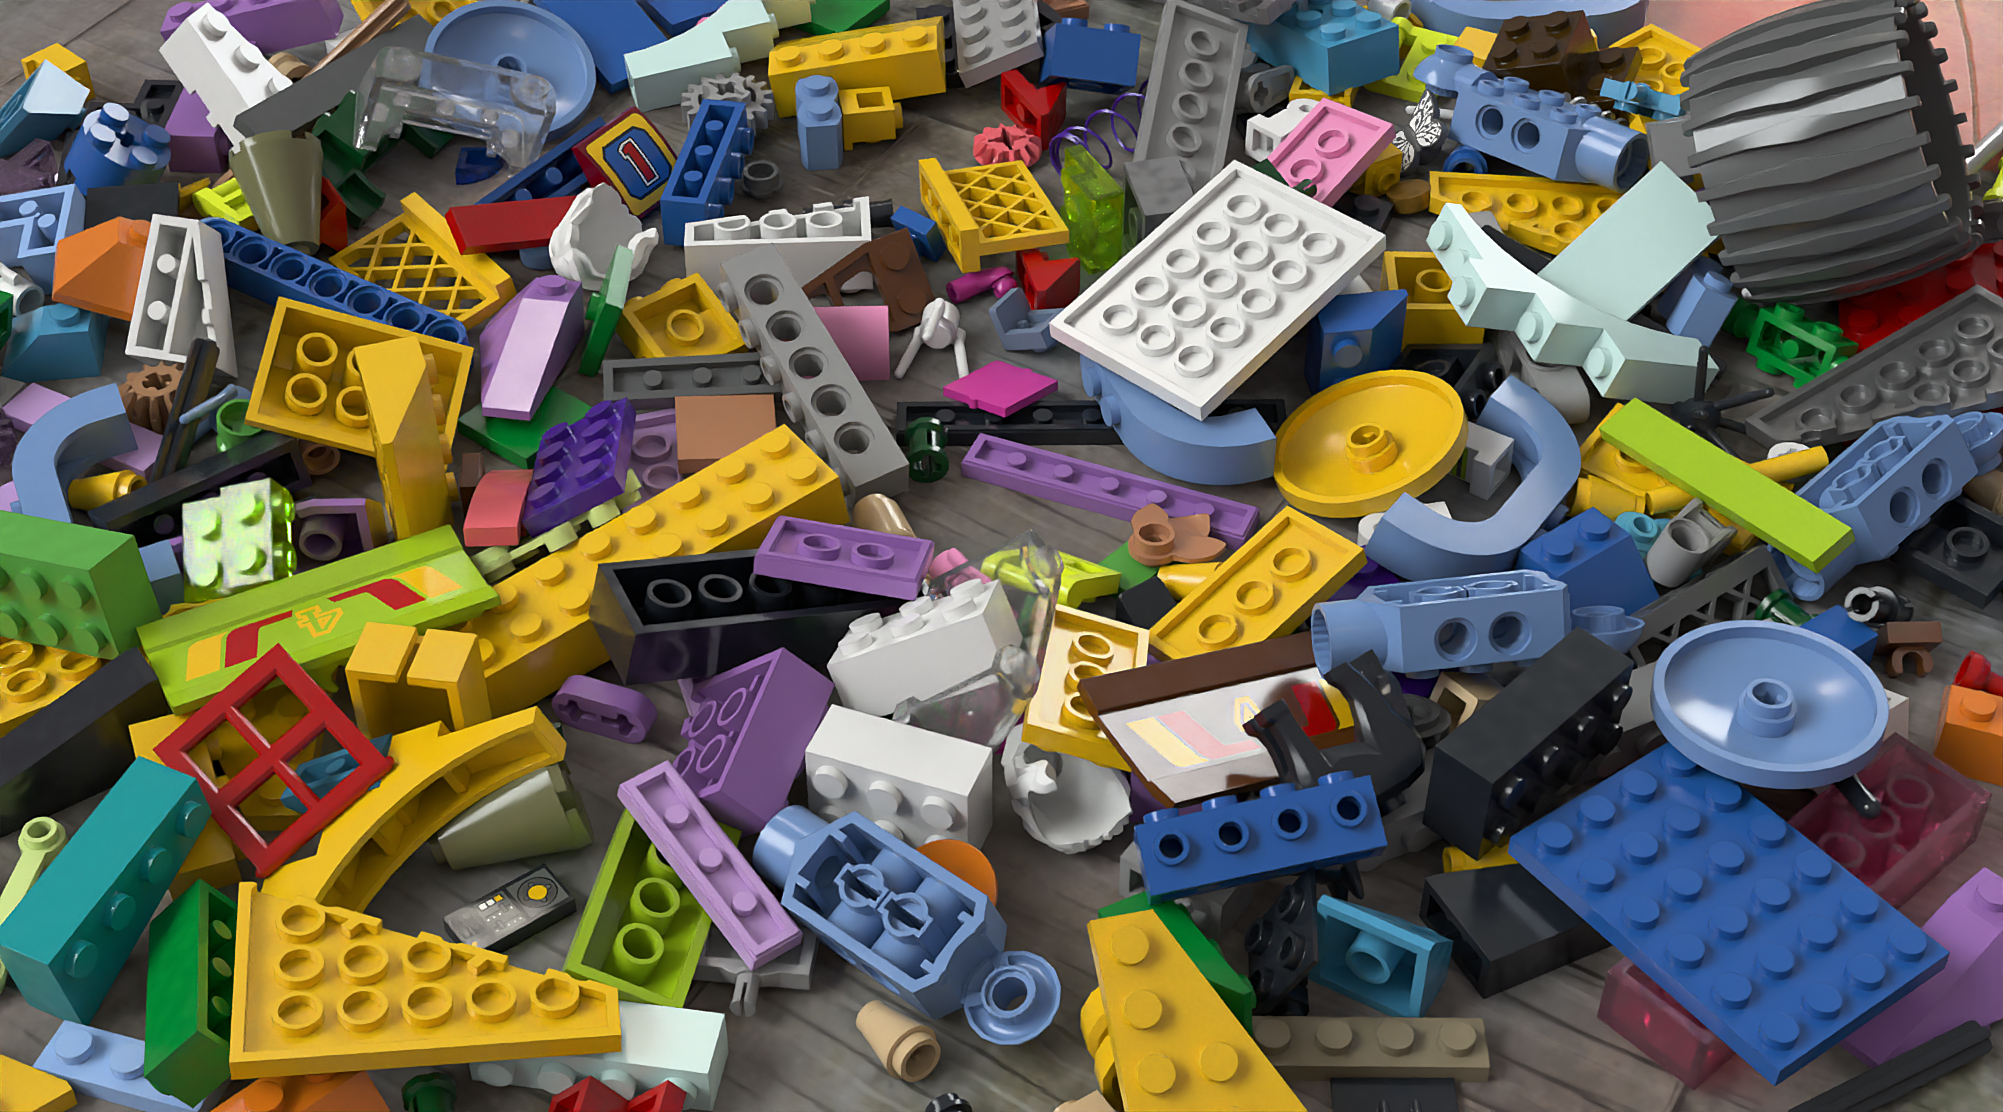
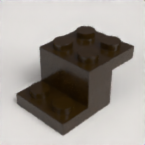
M1584 10L1571 12L1555 11L1547 15L1515 16L1504 20L1482 69L1493 72L1501 80H1504V77H1516L1526 80L1530 83L1529 88L1538 92L1540 90H1550L1561 94L1567 92L1572 100L1581 96L1587 100V104L1595 103L1599 105L1602 112L1611 111L1613 114H1618L1622 110L1613 108L1615 99L1600 95L1604 79L1608 78L1623 83L1626 81L1634 82L1643 58L1638 46L1628 48L1611 47L1598 51Z

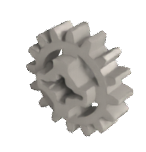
M734 72L730 78H725L722 73H716V79L701 77L700 86L689 84L688 93H682L681 95L683 123H688L689 131L703 99L746 103L748 128H753L754 136L756 135V127L766 129L768 128V120L774 119L772 90H767V83L765 81L755 84V76L753 75L744 78L739 76L738 72Z

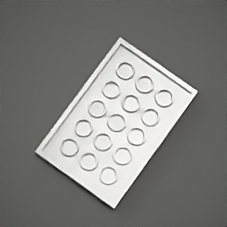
M1234 160L1049 322L1050 334L1052 338L1194 418L1203 421L1386 250V235Z

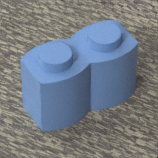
M812 75L799 79L795 87L802 165L808 171L839 169L843 163V139L837 83L833 78L821 75Z
M1703 255L1698 257L1668 285L1656 306L1658 312L1667 320L1666 326L1672 334L1698 339L1702 346L1705 345L1708 349L1738 300L1737 295L1731 290L1732 282L1721 274L1723 267L1716 261Z

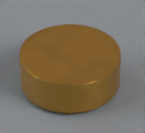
M1420 179L1395 183L1386 191L1387 201L1394 202L1393 212L1411 214L1420 212L1429 207L1431 185L1429 182Z

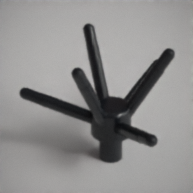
M1705 345L1701 346L1698 351L1694 398H1690L1685 402H1675L1670 409L1671 417L1680 421L1682 426L1693 433L1704 434L1715 446L1728 454L1743 460L1715 430L1717 427L1747 435L1746 426L1744 423L1721 417V411L1770 398L1774 395V390L1772 388H1765L1716 402L1705 400L1709 349Z

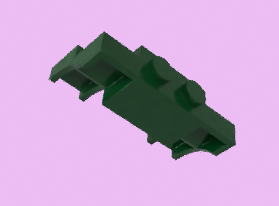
M395 58L358 92L353 89L350 90L333 114L329 112L324 113L316 122L311 134L320 140L323 150L322 176L331 182L346 204L347 222L358 229L383 206L386 194L364 175L402 139L432 159L456 136L459 128L439 112L422 86L417 73Z

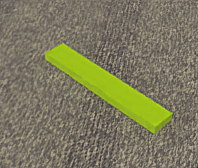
M1636 397L1599 427L1603 440L1695 498L1698 497L1706 505L1816 574L1856 541L1851 527Z

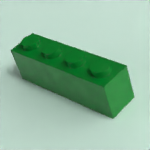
M201 878L150 922L144 1078L158 1092L167 1096L172 1095L191 1108L197 1106L231 1076L229 1056L238 904Z

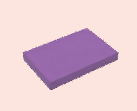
M780 515L775 520L755 555L753 574L915 601L933 560L935 542Z

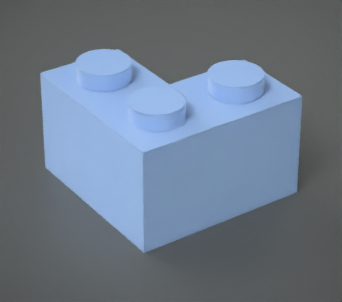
M76 184L0 196V260L8 268L23 266L34 284L42 288L44 295L52 294L55 251L58 241L84 231L86 200Z

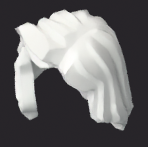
M603 182L595 188H587L577 195L565 217L553 231L549 244V256L559 276L569 281L582 282V288L585 290L600 291L617 245L633 250L634 259L629 279L631 281L643 272L650 253L658 244L659 235L656 228L642 232L641 221L636 216L629 214V209L621 203V197L612 186H608Z
M1023 723L1013 727L1007 736L1001 764L1004 767L1006 786L1012 798L1011 803L1014 811L1022 817L1023 827L1034 839L1060 852L1063 851L1065 854L1085 852L1087 849L1099 845L1103 840H1111L1113 835L1123 832V825L1129 823V816L1133 814L1129 801L1131 788L1124 771L1113 767H1100L1089 760L1061 752L1041 750L1033 744L1021 741Z

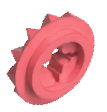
M1000 123L998 128L985 127L982 134L974 136L973 156L981 165L1022 160L1028 168L1034 165L1042 154L1041 138L1034 135L1033 129H1020L1018 124L1009 127Z

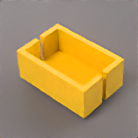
M376 622L366 623L347 663L345 673L358 729L368 740L390 733L394 736L438 721H442L452 733L492 720L477 634L427 629L425 635L420 636L418 635L417 627Z

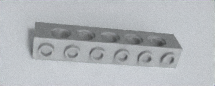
M769 243L720 263L721 284L717 285V293L722 306L727 312L734 311L739 319L738 327L743 341L749 349L753 347L757 349L761 356L760 364L765 378L770 385L778 384L784 394L782 395L783 405L789 418L794 423L800 421L806 431L805 441L807 446L839 476L844 497L852 510L858 501L868 495L883 494L890 498L908 490L909 462L774 243ZM790 339L792 341L784 342L780 340ZM803 376H814L815 378L806 379V378H802V377H803ZM825 413H837V414H839V415H836V416H826V415H824V414H825ZM849 450H858V451H861L862 453H860V454H849V453H847V451H849Z

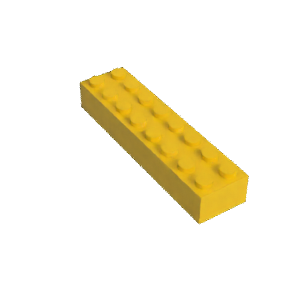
M783 424L492 586L500 596V606L485 610L480 617L442 630L477 634L492 720L522 711L560 689L569 676H583L611 659L588 615L598 564L759 549L775 520L780 515L843 526L850 522L840 478L790 428Z

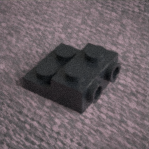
M1407 344L1388 369L1419 371L1442 379L1457 392L1469 422L1479 418L1487 404L1489 395L1495 392L1506 380L1505 369L1499 363L1494 344Z
M1959 495L1953 500L1945 502L1930 516L1931 520L1928 524L1913 531L1899 543L1898 550L1891 555L1890 560L1984 610L2000 592L2003 593V517Z

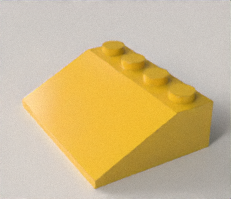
M943 16L780 42L769 52L768 77L779 118L797 115L796 84L799 79L812 75L833 78L837 83L838 90L889 86L892 100L946 92Z
M279 296L244 424L375 457L354 348L417 335L422 354L432 353L435 360L439 384L430 386L431 395L440 394L446 418V424L437 426L438 434H447L451 448L474 348Z
M417 335L355 347L354 352L384 502L395 542L448 524L453 528L454 518L451 503L460 501L454 473H445L444 465L453 463L447 434H438L437 426L446 424V418L440 394L431 395L430 386L439 384L433 354H422Z

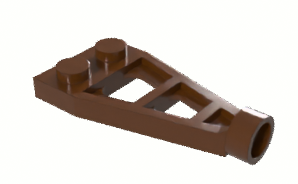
M907 227L862 244L801 287L808 300L819 294H825L831 307H842L844 303L840 296V290L843 284L860 272L871 273L883 300V306H888L889 333L898 332L921 323L925 307L935 301ZM784 339V340H780V341L788 342V341H792V340H790V339Z

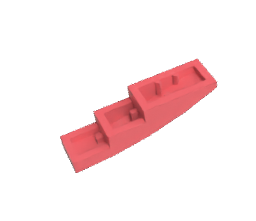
M534 469L492 470L483 476L475 489L463 527L465 547L519 545L520 536H526L527 534L522 518Z

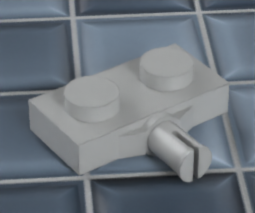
M712 921L692 980L735 984L733 999L729 1008L735 1015L741 1016L744 1005L745 1017H749L755 1013V1005L760 987L770 986L810 990L819 939L816 934L806 927H799L803 932L799 945L751 971Z

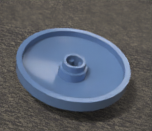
M485 0L462 6L440 20L430 33L424 50L422 65L423 81L430 99L434 102L439 112L459 129L488 142L508 146H529L552 141L577 126L586 115L592 101L596 84V70L593 57L586 43L561 18L531 4L512 0Z
M1725 621L1699 627L1682 635L1672 642L1659 657L1654 669L1650 691V707L1655 722L1666 739L1678 751L1694 763L1720 776L1765 788H1815L1839 782L1856 774L1867 766L1878 753L1889 718V705L1885 690L1871 668L1858 656L1839 643L1813 631L1771 621Z

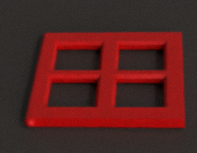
M279 642L152 749L167 767L197 779L212 811L211 817L257 868L255 875L259 879L267 878L387 774L395 763L393 757H384ZM279 676L310 712L270 745L239 709ZM228 720L259 756L222 788L218 789L191 759L188 753ZM328 730L359 763V766L323 798L319 799L288 763L323 732ZM277 774L308 811L270 844H267L236 807L273 775Z

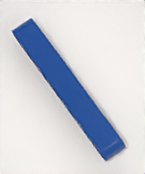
M211 219L204 222L207 226L221 233L227 286L274 307H276L278 297L280 296L470 347L463 323L453 317L228 220ZM472 355V360H471V364H470V368H469V373L471 372V370H472L473 367H474L473 355Z

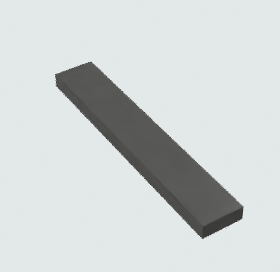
M417 14L238 114L235 117L233 127L245 138L276 130H291L292 137L296 138L313 128L324 113L329 112L333 114L350 90L353 89L358 92L395 58L411 70L422 65L426 42L434 27L420 14Z

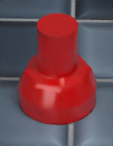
M1973 650L1970 651L1960 664L1952 685L1977 691L1982 690L1988 694L2003 697V676L1991 671V662L1986 657Z

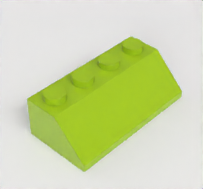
M626 807L614 831L561 972L567 973L576 980H592L618 988L619 1001L683 1008L712 919ZM716 821L737 848L742 831Z

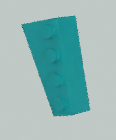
M138 756L0 925V959L28 1005L59 1019L89 1026L212 814L196 778Z

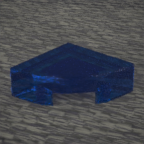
M462 147L455 169L456 185L481 182L498 173L506 162L505 148Z

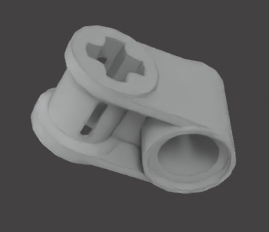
M1696 497L1676 517L1668 522L1644 557L1643 562L1653 580L1664 586L1678 587L1704 565L1711 564L1731 543L1738 530L1732 525L1725 527L1703 509L1704 502Z

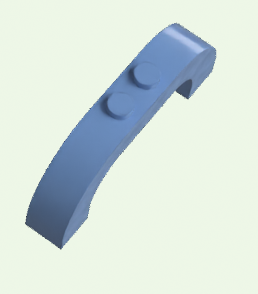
M1410 0L1412 5L1411 13L1419 18L1423 23L1424 29L1456 37L1462 34L1466 26L1498 34L1504 20L1515 16L1531 17L1547 15L1555 11L1571 12L1584 10L1589 27L1593 29L1597 36L1598 49L1608 48L1620 39L1641 29L1646 20L1649 0Z
M1080 353V370L1087 395L1095 397L1101 407V413L1106 425L1114 427L1128 450L1145 465L1172 478L1205 485L1243 484L1273 477L1277 438L1256 408L1224 416L1206 417L1203 421H1200Z
M1510 374L1489 398L1476 424L1514 439L1512 463L1520 474L1521 485L1494 516L1480 522H1462L1450 519L1433 511L1404 492L1381 517L1364 549L1365 555L1391 572L1413 582L1511 571L1517 563L1519 548L1558 527L1569 511V508L1562 503L1575 484L1581 468L1580 449L1572 429L1548 400Z
M116 383L84 392L64 401L44 414L28 429L20 440L12 461V476L19 498L18 501L10 503L12 512L74 524L68 505V488L70 483L83 471L100 461L138 450ZM169 539L139 548L161 615L166 614L173 604L190 603Z

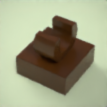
M1941 621L1886 622L1875 631L1879 636L1873 656H1888L1885 662V669L1890 678H1897L1903 673V657H1908L1915 662L1917 678H1924L1931 673L1933 659L1929 652L1943 642Z

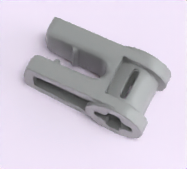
M1258 63L1241 68L1233 111L1239 108H1246L1250 113L1260 114L1289 97V91L1295 79L1293 66L1281 65L1271 68L1268 64Z

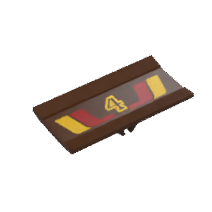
M1311 631L1080 679L1076 687L1089 715L1151 796L1166 808L1181 809L1201 804L1214 798L1232 796L1252 791L1255 796H1259L1260 791L1263 790L1262 788L1281 784L1267 749L1256 737L1248 736L1242 725L1254 718L1260 711L1282 698L1318 750L1354 742V721L1349 704L1338 689L1329 685L1320 676L1314 658Z

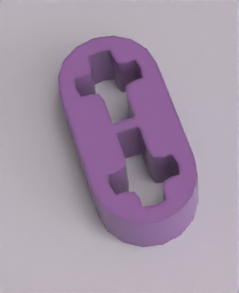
M581 675L569 676L552 699V707L555 714L567 725L625 743L635 744L641 742L652 728L658 715L655 705L642 693Z

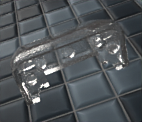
M400 46L385 47L377 53L363 76L357 92L353 147L376 151L379 139L385 134L390 133V137L399 139L403 123L487 139L486 156L495 158L496 154L503 157L509 165L508 177L512 178L535 162L540 155L556 114L555 89L543 77L530 73Z
M1033 528L932 579L926 595L930 596L932 601L950 596L951 589L966 581L981 579L982 584H986L999 579L1023 637L1020 647L1010 644L997 650L991 668L924 701H920L915 696H912L896 704L892 721L992 748L993 757L1038 690L1061 585V574L1064 570L1059 552L1052 545L1046 544Z

